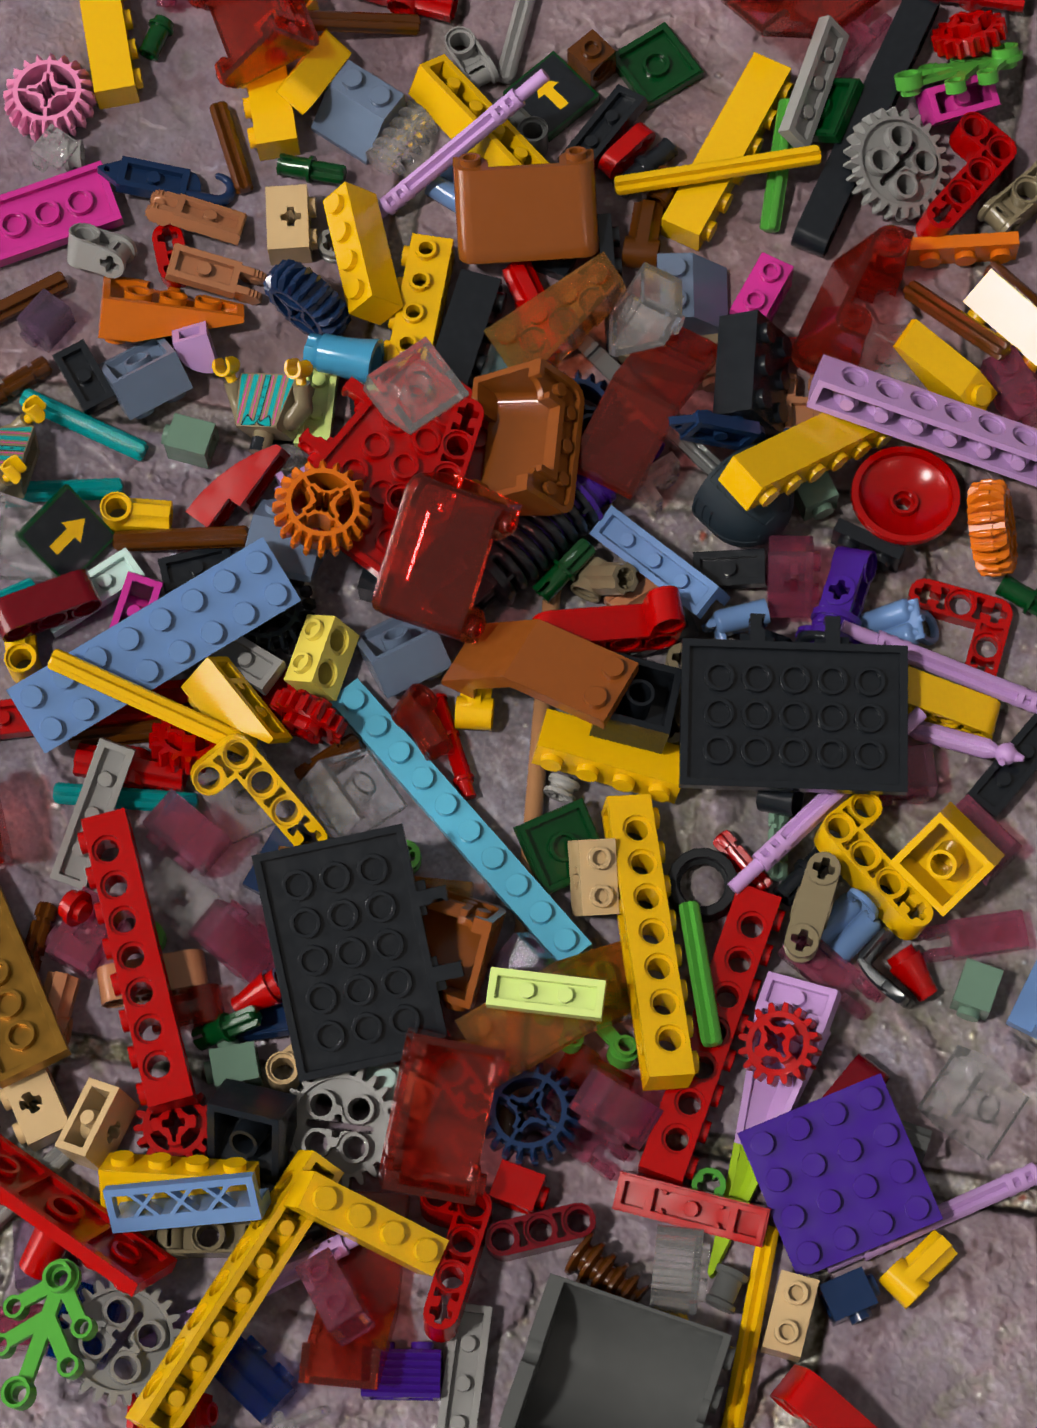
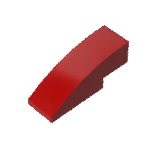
M275 444L248 456L219 475L197 496L185 512L205 527L223 526L237 506L250 513L274 480L275 474L282 469L291 455Z

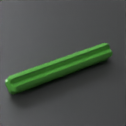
M783 98L778 102L771 151L792 148L778 133L790 98ZM789 169L768 172L760 220V229L766 233H777L780 230Z
M697 901L683 902L679 904L678 908L700 1040L706 1048L721 1045L723 1040L701 910Z

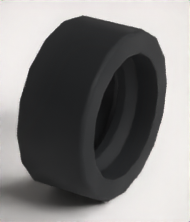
M694 848L681 854L672 863L668 873L671 883V895L668 899L673 909L679 914V904L688 902L680 890V881L683 874L689 868L696 865L714 867L721 873L725 889L722 897L716 903L709 906H700L702 922L710 923L722 918L730 910L735 893L727 884L737 875V872L732 862L721 852L710 848Z

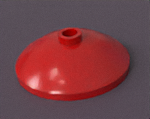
M895 446L872 454L860 465L852 482L851 503L858 520L873 535L894 544L917 545L934 540L951 526L960 505V488L952 470L936 455L916 447ZM897 505H905L908 509L901 510L897 508Z

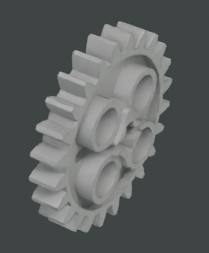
M892 107L887 111L881 108L874 113L868 114L862 118L861 122L853 126L854 133L846 138L851 146L843 150L845 155L851 157V160L844 163L843 167L852 170L853 174L848 176L846 181L856 182L857 186L852 191L853 195L862 192L864 195L861 202L862 206L871 202L873 204L872 214L875 215L883 210L885 220L895 216L897 222L906 218L912 220L923 215L929 204L945 188L941 183L949 179V175L943 172L942 168L950 163L940 157V154L946 151V147H937L935 144L941 136L939 134L933 136L929 134L932 126L931 123L923 127L920 125L921 115L918 114L910 119L909 109H904L898 113L896 107ZM912 144V150L899 161V156L906 153ZM894 167V171H895V172H893V173H891L890 175L886 176V178L884 179V181H883V183H882V185H881V184H880V180L882 179V177H883L886 173H888L889 171H891L892 168Z
M359 1069L355 1076H352V1071L317 1078L313 1082L311 1080L301 1082L304 1087L302 1091L294 1088L289 1089L291 1094L297 1095V1128L289 1153L294 1152L296 1154L298 1150H311L310 1142L313 1136L318 1133L324 1134L327 1139V1147L320 1155L344 1172L341 1178L342 1185L349 1189L352 1187V1178H355L360 1185H366L365 1173L369 1172L374 1177H379L380 1173L376 1166L378 1163L390 1166L391 1162L385 1156V1153L387 1151L398 1152L399 1150L394 1144L390 1143L391 1138L401 1137L403 1134L393 1129L394 1123L403 1120L402 1116L391 1115V1110L399 1104L398 1101L385 1100V1097L391 1091L389 1087L376 1089L380 1080L378 1076L374 1075L368 1081H365L366 1069ZM328 1095L332 1100V1109L327 1115L320 1116L315 1109L316 1101L319 1097ZM365 1099L370 1105V1113L365 1119L358 1121L353 1115V1106L357 1101ZM342 1116V1122L350 1125L372 1127L373 1133L364 1134L341 1131L338 1137L337 1131L309 1127L307 1121L319 1120L338 1123ZM354 1138H361L365 1144L364 1154L358 1159L351 1158L348 1153V1145Z
M97 1280L93 1283L94 1294L85 1288L80 1290L79 1294L87 1316L93 1318L98 1324L96 1337L99 1338L102 1344L100 1353L98 1355L88 1354L83 1348V1341L72 1335L70 1330L72 1320L69 1314H62L59 1319L68 1326L63 1331L73 1354L80 1357L84 1362L83 1374L78 1378L82 1382L78 1394H83L89 1388L94 1390L92 1395L93 1403H96L103 1394L107 1395L108 1407L114 1406L117 1397L121 1396L122 1403L125 1407H128L132 1402V1394H135L138 1398L172 1346L174 1338H177L182 1329H173L172 1325L181 1316L180 1314L168 1315L166 1310L173 1301L167 1300L160 1304L158 1301L161 1293L160 1288L151 1294H148L146 1289L131 1297L129 1294L117 1290L112 1282L108 1281V1288L105 1289L100 1280ZM118 1303L125 1309L126 1318L124 1322L115 1323L109 1319L107 1315L109 1304ZM140 1312L142 1319L124 1341L128 1348L123 1346L117 1350L105 1368L98 1370L97 1364L116 1341L112 1335L117 1336L123 1332L135 1314ZM84 1322L81 1325L80 1334H84L88 1330V1322ZM148 1327L155 1332L157 1340L154 1347H145L140 1343L138 1338L140 1328ZM125 1359L131 1364L133 1372L130 1379L123 1380L115 1374L114 1364L116 1360ZM74 1360L70 1361L66 1368L71 1367L73 1370L75 1367ZM67 1379L66 1381H67L68 1383H71V1382L76 1381L77 1379H75V1380H69V1379Z

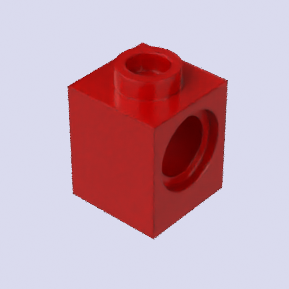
M502 1159L489 1196L493 1203L527 1215L535 1213L537 1208L540 1210L544 1209L551 1188L545 1186L547 1182L546 1175Z

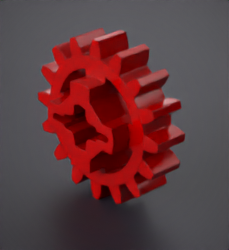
M976 10L969 13L961 11L949 17L948 23H939V28L932 30L931 40L934 52H937L938 57L945 55L948 60L953 57L962 60L964 57L970 56L978 58L990 52V47H999L1001 45L1000 41L1007 39L1006 33L1008 31L1005 18L1001 16L1000 12L993 14L992 10L986 12Z
M282 688V690L277 689L269 704L271 711L278 719H281V723L285 725V728L292 736L303 738L311 744H323L324 741L329 745L339 744L348 726L344 722L345 718L343 716L335 714L336 710L331 708L333 705L325 698L310 694L303 689L298 691L293 689L292 692L286 688Z
M161 720V724L153 723L152 732L149 733V749H151L152 759L159 758V766L161 768L171 765L172 773H176L181 768L185 769L186 775H191L190 772L195 762L216 745ZM206 768L202 769L200 772L202 774L206 773Z
M784 1002L781 1011L774 1003L768 1004V1013L766 1014L758 1008L754 1010L757 1020L755 1022L745 1020L744 1024L749 1028L748 1034L738 1035L739 1039L746 1042V1047L739 1049L738 1054L749 1058L743 1064V1067L748 1071L755 1070L753 1077L760 1082L767 1077V1084L772 1087L777 1086L779 1079L785 1086L791 1087L793 1076H796L801 1081L806 1080L803 1070L806 1067L815 1070L817 1066L811 1061L812 1056L822 1055V1051L814 1047V1043L823 1039L822 1035L818 1032H811L817 1025L816 1021L812 1018L805 1019L807 1012L800 1007L793 1013V1006L787 1002ZM785 1020L791 1021L794 1024L779 1027L775 1022ZM774 1034L784 1039L781 1043L783 1046L782 1050L784 1051L786 1056L781 1052L777 1051L779 1045L777 1043L778 1040ZM803 1044V1048H802L801 1054H800V1056H799L800 1047H801V1045ZM776 1062L782 1063L785 1066L783 1069L766 1067L768 1064L772 1066Z
M202 1092L197 1094L198 1103L191 1105L198 1111L200 1116L195 1114L188 1115L184 1112V1107L162 1112L157 1118H154L155 1115L152 1114L149 1108L146 1111H136V1116L143 1122L133 1126V1130L136 1134L144 1135L137 1141L141 1149L150 1146L146 1155L165 1152L171 1156L189 1157L200 1152L207 1156V1148L204 1146L207 1141V1105L202 1106L206 1100ZM177 1114L184 1126L178 1127L175 1139L174 1134L168 1127L174 1126ZM194 1135H198L196 1140L190 1146L186 1147V1143ZM153 1137L165 1138L168 1141L169 1150L158 1146Z

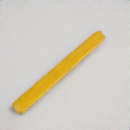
M809 145L631 173L614 177V188L617 195H627L820 164L822 155L818 145Z
M55 649L48 661L47 667L50 670L214 744H218L230 734L239 733L246 736L257 747L258 740L255 737L65 651ZM234 743L228 748V750L243 757L247 755V746L242 743Z
M768 1226L764 1247L755 1246L721 1428H743L779 1237V1232L774 1226Z

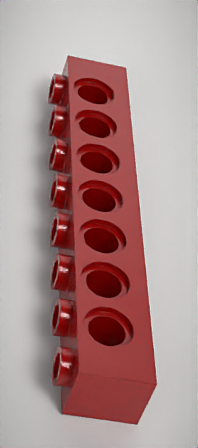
M125 808L80 819L83 832L77 833L80 849L83 855L89 854L91 867L85 868L90 889H97L100 901L94 903V910L98 924H105L108 935L107 938L102 939V944L107 961L113 960L116 973L110 975L115 996L122 995L125 1008L119 1010V1017L124 1033L130 1032L133 1046L127 1047L132 1068H139L142 1082L136 1083L141 1106L147 1105L152 1114L155 1115L198 1103L130 817ZM109 848L119 849L117 857L112 861L101 860L105 850ZM115 884H127V889L121 896L113 897L109 895L110 889ZM133 918L136 920L132 930L128 932L118 931V925L123 919ZM136 953L144 955V961L140 966L136 968L126 967L127 959L131 955ZM150 989L153 991L149 1002L145 1004H136L134 1002L135 996L140 990ZM151 1025L161 1026V1034L157 1039L152 1041L143 1039V1033L147 1027ZM161 1061L170 1063V1070L165 1076L160 1078L152 1076V1068L156 1063Z
M751 886L745 887L739 894L735 893L710 963L715 999L724 992L733 994L737 999V1003L730 1008L720 1006L716 1000L720 1028L725 1034L721 1045L710 1048L702 1045L695 1008L692 1014L693 1037L690 1038L692 1051H697L699 1063L708 1064L712 1068L713 1073L705 1079L694 1076L689 1088L665 1090L638 1166V1173L683 1185L685 1178L693 1179L700 1159L693 1156L697 1143H706L712 1122L706 1120L710 1106L718 1108L725 1086L719 1085L722 1072L724 1070L730 1073L737 1051L731 1049L735 1035L738 1036L744 1033L746 1029L744 1021L749 1020V1015L743 1013L748 1000L753 1002L756 1000L762 980L756 979L760 965L767 967L774 948L773 945L768 944L772 930L780 931L786 911L780 909L782 897ZM753 923L759 926L762 933L757 937L750 938L742 933L741 928L745 924ZM734 958H743L750 967L745 972L738 973L733 971L728 963ZM685 1098H693L699 1103L700 1109L695 1114H685L679 1109L680 1101ZM672 1134H681L686 1138L688 1144L684 1149L674 1151L667 1146L666 1139Z

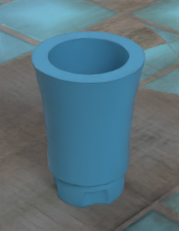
M310 333L303 351V360L310 361L313 368L318 372L350 379L352 376L367 387L370 384L376 385L384 359V343L382 339H361L327 333L323 335Z

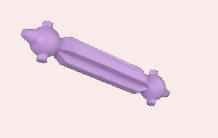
M923 721L909 734L913 739L983 759L996 758L1001 766L1010 765L1014 762H1024L1025 756L1019 753L1011 742L997 745L989 738Z

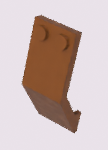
M540 619L476 624L441 680V683L473 699L477 695V689L511 687L604 729L638 673L639 663Z

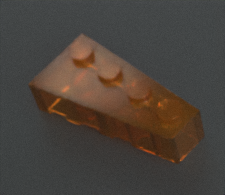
M603 251L485 329L484 332L506 368L543 358L558 369V364L572 350L575 351L581 345L583 338L594 326L597 327L628 295V291L622 277Z

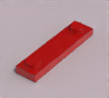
M625 1170L620 1171L612 1206L614 1210L761 1248L765 1244L772 1208Z

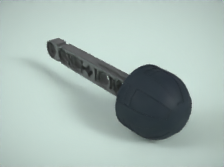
M579 327L568 338L571 344L708 476L695 495L692 513L717 538L729 545L745 548L766 544L783 532L790 521L793 511L794 492L789 495L785 493L778 495L766 507L760 504L746 511L718 481V478L734 455L755 445L741 448L721 462L703 444L680 440V434L669 426L668 417L673 415L587 332Z

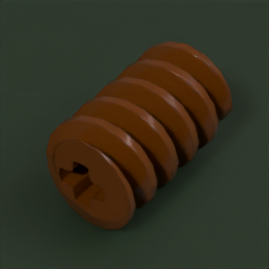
M590 1233L570 1255L564 1272L567 1275H572L580 1271L576 1282L586 1284L591 1281L590 1287L638 1303L649 1291L651 1284L639 1289L637 1285L641 1275L637 1273L627 1278L625 1275L629 1264L626 1262L616 1268L614 1263L618 1254L613 1252L604 1257L602 1253L606 1243L602 1241L592 1246L591 1241L595 1233Z

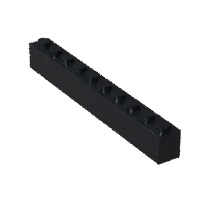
M461 269L431 359L471 389L473 388L474 377L483 375L485 371L487 355H484L487 344L492 345L495 340L497 324H494L497 313L502 314L506 305L507 293H503L501 278ZM423 558V560L418 564L417 567H421V566H422L423 561H424V558ZM363 567L357 585L360 600L402 610L405 599L410 600L414 592L416 582L412 578L414 571L399 589L395 591Z

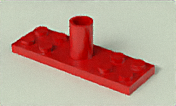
M0 1134V1205L6 1206L35 1227L19 1260V1266L25 1274L42 1281L43 1271L46 1266L55 1260L63 1259L66 1252L69 1251L80 1259L85 1267L98 1272L112 1282L117 1290L133 1297L172 1273L178 1259L138 1231L113 1234L106 1208Z

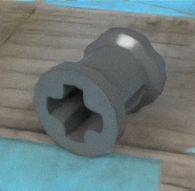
M717 1263L715 1268L717 1271L716 1278L709 1293L703 1295L702 1301L720 1311L734 1314L736 1308L733 1304L742 1284H747L749 1277L732 1267Z

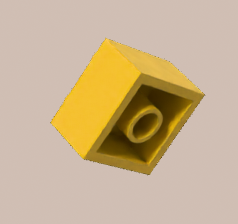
M950 802L889 863L944 917L1005 855Z

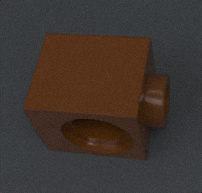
M592 29L567 49V63L595 90L616 73V51Z

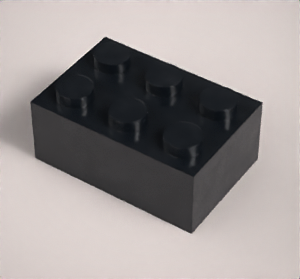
M758 309L719 316L713 413L741 416L747 420L758 421L765 429V438L769 439L783 432L785 423L788 421L789 412L786 400L787 390L791 384L788 369L789 357L792 355L793 348L790 338Z

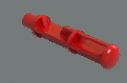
M435 693L427 698L426 703L430 707L439 734L438 740L442 743L444 752L448 755L454 774L453 785L458 786L461 796L466 801L474 799L477 796L473 786L474 775L470 771L459 738V730L455 729L454 720L447 702L448 697L445 693Z

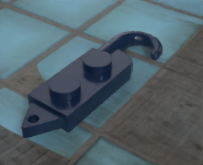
M122 156V160L97 166V173L116 187V192L150 198L153 191L155 192V190L160 189L176 194L182 193L221 206L230 204L236 195L232 179L221 173H216L215 178L225 184L226 191L222 195H214L201 192L200 179L195 173L191 172V169Z
M697 410L690 415L668 417L669 426L680 434V440L738 451L746 446L757 445L767 440L765 438V429L760 425V422L747 420L741 416H727L713 413L710 410Z

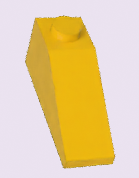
M917 319L910 321L893 345L894 349L928 391L985 411L998 393L975 365Z
M228 656L207 657L181 686L182 690L189 697V704L196 711L268 744L288 743L293 738Z

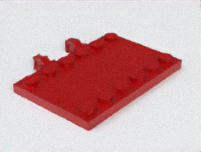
M413 346L378 387L370 384L367 388L351 376L342 388V396H348L354 401L355 414L334 438L330 436L325 440L322 437H315L307 428L299 437L298 447L309 455L307 461L313 465L314 469L319 468L320 461L323 459L328 469H333V465L339 462L341 465L340 473L343 474L347 470L352 469L354 472L352 481L362 479L364 482L361 491H369L370 500L366 504L372 506L371 516L367 517L370 520L369 528L362 530L363 538L360 542L352 540V549L347 551L339 546V549L395 591L399 589L442 536L436 538L427 537L389 524L384 519L382 513L386 491L391 485L398 482L426 489L452 408L458 400L471 398L472 396L471 388ZM463 419L460 430L466 432L470 419ZM483 419L481 431L464 482L473 479L482 480L488 421ZM459 448L448 449L451 454L456 456L464 454ZM446 479L437 481L440 486L445 488L454 486L451 481ZM320 487V488L323 489V490H332V489ZM302 493L292 504L295 516L301 514L302 508L306 506L304 503L305 497ZM459 499L455 508L451 524L463 511L458 508ZM401 500L392 502L393 506L398 509L409 507L406 502ZM348 502L344 503L342 509L338 511L340 515L339 521L342 525L352 515ZM318 506L315 509L320 511L322 506ZM326 507L322 509V512L328 511V508ZM431 511L427 513V515L433 520H440L444 518L443 515L437 511ZM312 528L313 530L324 531L321 528Z

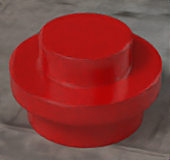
M70 890L67 892L58 906V914L62 917L63 922L70 927H75L87 921L93 910L92 896L84 890Z

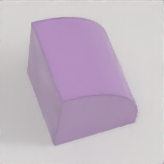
M206 321L172 330L173 346L181 362L194 371L214 373L212 362L218 356Z

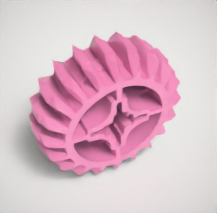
M50 53L47 60H42L37 54L35 63L30 64L24 60L23 70L14 68L13 76L15 79H6L8 90L3 91L4 109L6 115H9L11 125L14 128H18L23 137L30 134L31 139L36 143L43 136L48 144H50L53 137H58L59 141L63 143L65 134L70 133V135L76 137V127L86 129V118H93V107L97 103L93 82H91L88 71L81 69L77 60L70 63L65 54L59 60H56L55 55ZM57 82L66 83L72 86L74 89L68 88L67 85H59ZM25 108H32L33 111L41 112L43 116L33 114Z

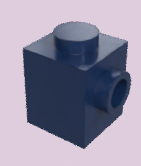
M862 1266L820 1284L817 1290L833 1327L847 1320H850L851 1325H856L873 1316L871 1310L876 1308L879 1303L876 1297L881 1295L872 1273L866 1275Z

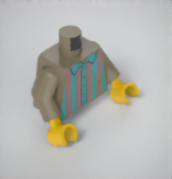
M225 357V361L223 358L213 360V372L219 377L226 378V382L223 384L232 409L235 425L252 438L249 447L251 454L272 446L273 440L292 441L296 438L299 428L313 412L312 397L315 388L311 386L310 381L306 380V377L310 376L313 372V365L310 361H299L298 358H291L286 360L284 364L285 374L241 373L240 378H236L235 374L240 369V362L236 357Z
M32 395L26 399L22 406L24 412L10 424L0 427V495L15 498L25 497L40 454L34 424L43 422L46 416L44 409H46L47 405L37 395Z

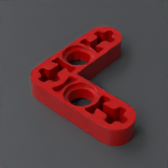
M926 578L916 580L909 589L908 600L918 598L920 601V596L918 595L923 590H927L930 592L929 597L932 599H928L926 604L919 602L920 609L927 610L937 620L974 629L965 664L974 668L978 666L985 667L984 672L996 676L1013 617L1011 605L1001 598ZM945 594L947 596L944 600L943 609H939L938 605L941 595ZM962 598L969 603L970 611L963 615L956 614L951 610L950 602L954 599ZM978 603L981 604L982 607L978 619H975L973 617L975 615ZM993 609L1000 611V617L1002 618L998 620V623L991 622L989 614L993 612ZM981 641H989L995 645L996 654L989 658L982 657L978 654L976 645Z

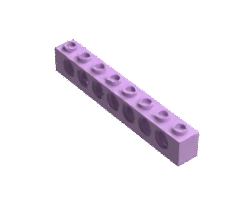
M823 354L811 381L806 407L1037 487V428Z

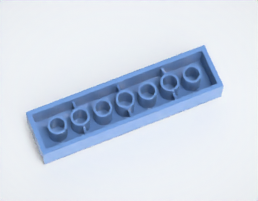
M262 537L70 651L69 654L146 689L153 690L297 604L301 599ZM47 666L6 690L45 754L128 705L50 670Z

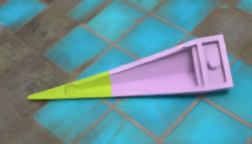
M768 971L755 1010L758 1008L766 1014L768 1013L769 1003H774L781 1011L784 1002H787L793 1006V1013L800 1007L807 1012L805 1019L812 1018L816 1021L817 1025L811 1032H818L822 1035L823 1039L814 1043V1047L823 1051L831 1034L830 1028L842 994L837 989ZM754 1014V1021H753V1022H755V1021L757 1020V1017H756L755 1014ZM785 1020L775 1022L779 1027L794 1024L791 1021ZM774 1034L778 1040L777 1043L779 1045L777 1051L781 1052L786 1056V1054L782 1050L783 1046L781 1043L784 1039ZM802 1044L801 1047H800L799 1056H800V1054H801V1051H802V1048H803V1044ZM812 1056L811 1061L816 1065L820 1056ZM779 1062L774 1063L772 1066L769 1064L766 1066L771 1069L785 1068ZM806 1067L803 1070L806 1077L804 1081L793 1076L791 1087L785 1086L780 1079L777 1086L772 1087L767 1084V1077L760 1082L753 1077L755 1070H746L724 1196L751 1202L759 1184L737 1133L794 1110L813 1072L812 1069ZM715 1236L707 1271L711 1279L716 1276L717 1271L715 1268L717 1263H722L732 1240Z

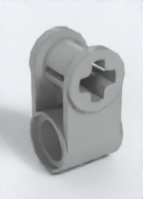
M457 26L447 32L445 35V55L477 88L489 82L494 84L499 82V74L493 61L484 52L474 33L469 28ZM456 46L467 47V49L462 51H457L453 48H455Z
M77 223L69 229L67 262L76 269L88 270L107 278L115 279L124 273L126 264L132 262L137 255V247L134 241L124 234H117L97 228L88 223Z

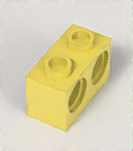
M307 614L284 681L297 691L303 689L328 701H337L360 635L336 616Z

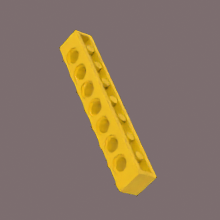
M651 794L607 796L601 816L605 839L615 838L620 913L616 914L642 1088L643 1091L689 1088L695 1074L699 1072V1057L697 1051H692L690 1038L693 1037L692 1016L686 1015L684 1002H687L688 989L686 980L680 979L678 968L682 965V951L680 944L674 943L673 932L676 931V914L674 909H669L667 899L671 895V883L669 875H664L662 863L665 862V845L663 841H658L657 830L660 827L659 809L653 807ZM635 833L642 838V840H634L630 838L627 834ZM632 867H641L648 874H639ZM638 901H646L653 908L645 909L638 904ZM643 936H653L657 939L658 943L651 944ZM656 970L664 976V979L653 978L648 971ZM653 1006H663L670 1014L662 1015ZM659 1042H670L676 1050L667 1051L660 1046Z
M297 1151L271 1191L272 1203L262 1220L251 1222L125 1416L126 1419L139 1428H181L314 1222L284 1206L300 1170L316 1171L339 1183L344 1172L316 1151Z

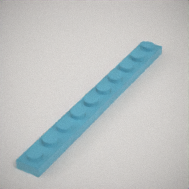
M358 678L339 692L337 701H329L333 704L332 707L336 712L345 718L344 721L563 971L593 948L589 939Z

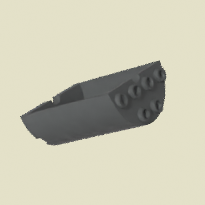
M550 1273L498 1427L711 1428L712 1425L705 1423L708 1412L716 1415L724 1386L717 1384L722 1369L730 1371L737 1348L729 1346L732 1338L730 1334Z

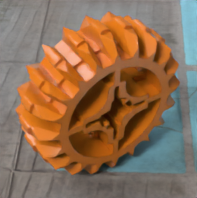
M324 459L320 461L319 468L315 469L308 461L305 464V472L294 467L291 472L292 478L284 476L281 479L282 488L275 490L274 498L277 501L272 503V512L277 514L274 516L275 527H282L280 530L281 538L292 537L290 541L292 549L297 548L300 544L304 545L303 554L305 556L309 555L311 549L318 550L317 555L320 559L324 557L325 550L329 549L331 554L336 557L339 555V546L349 551L353 546L352 540L360 542L363 538L362 530L369 528L370 520L367 517L371 516L372 506L366 504L370 500L369 491H361L364 486L362 479L352 481L354 475L352 469L347 470L343 474L340 473L341 465L339 462L333 465V469L326 468L327 464ZM320 487L328 488V489H332V490H323V489H321ZM302 493L305 497L304 503L306 506L302 508L301 514L295 516L292 504ZM348 502L352 515L342 525L339 521L340 515L338 511L342 509L344 503ZM322 506L320 511H317L315 508ZM326 507L328 508V511L322 512V509ZM312 528H321L324 531L313 530Z
M990 478L982 479L980 482H973L968 490L967 523L971 543L970 548L972 549L975 567L979 574L984 577H1002L1005 574H1012L1017 565L1018 543L1010 489L1005 481L1001 479L994 480Z

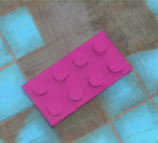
M101 160L0 195V267L67 245L69 229L74 224L88 223L104 230L124 225L109 181L97 173V166L103 165Z

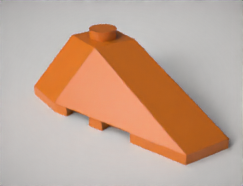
M120 276L113 279L103 277L98 338L105 339L106 342L120 345L126 342H139L172 336V330L206 321L208 329L244 323V304L208 295H198L195 299H192L182 293L179 288L170 286L168 290L159 291L149 288L150 281Z

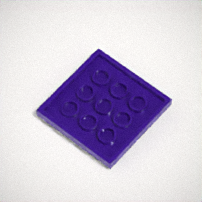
M881 1073L737 1133L766 1204L769 1208H772L771 1216L796 1274L803 1276L811 1275L943 1220Z

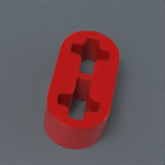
M643 122L637 123L603 154L598 163V169L608 178L614 180V177L621 175L634 163L636 157L643 155L650 148L656 137L655 132Z
M171 224L159 225L153 231L152 242L161 279L167 287L183 288L186 285L165 279L172 250L167 251L165 237L171 235L173 247L175 243L186 246L183 233L179 227Z

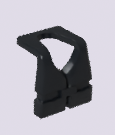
M883 927L861 951L857 959L858 964L868 979L888 998L906 1009H911L916 1002L872 965L896 936L890 930Z

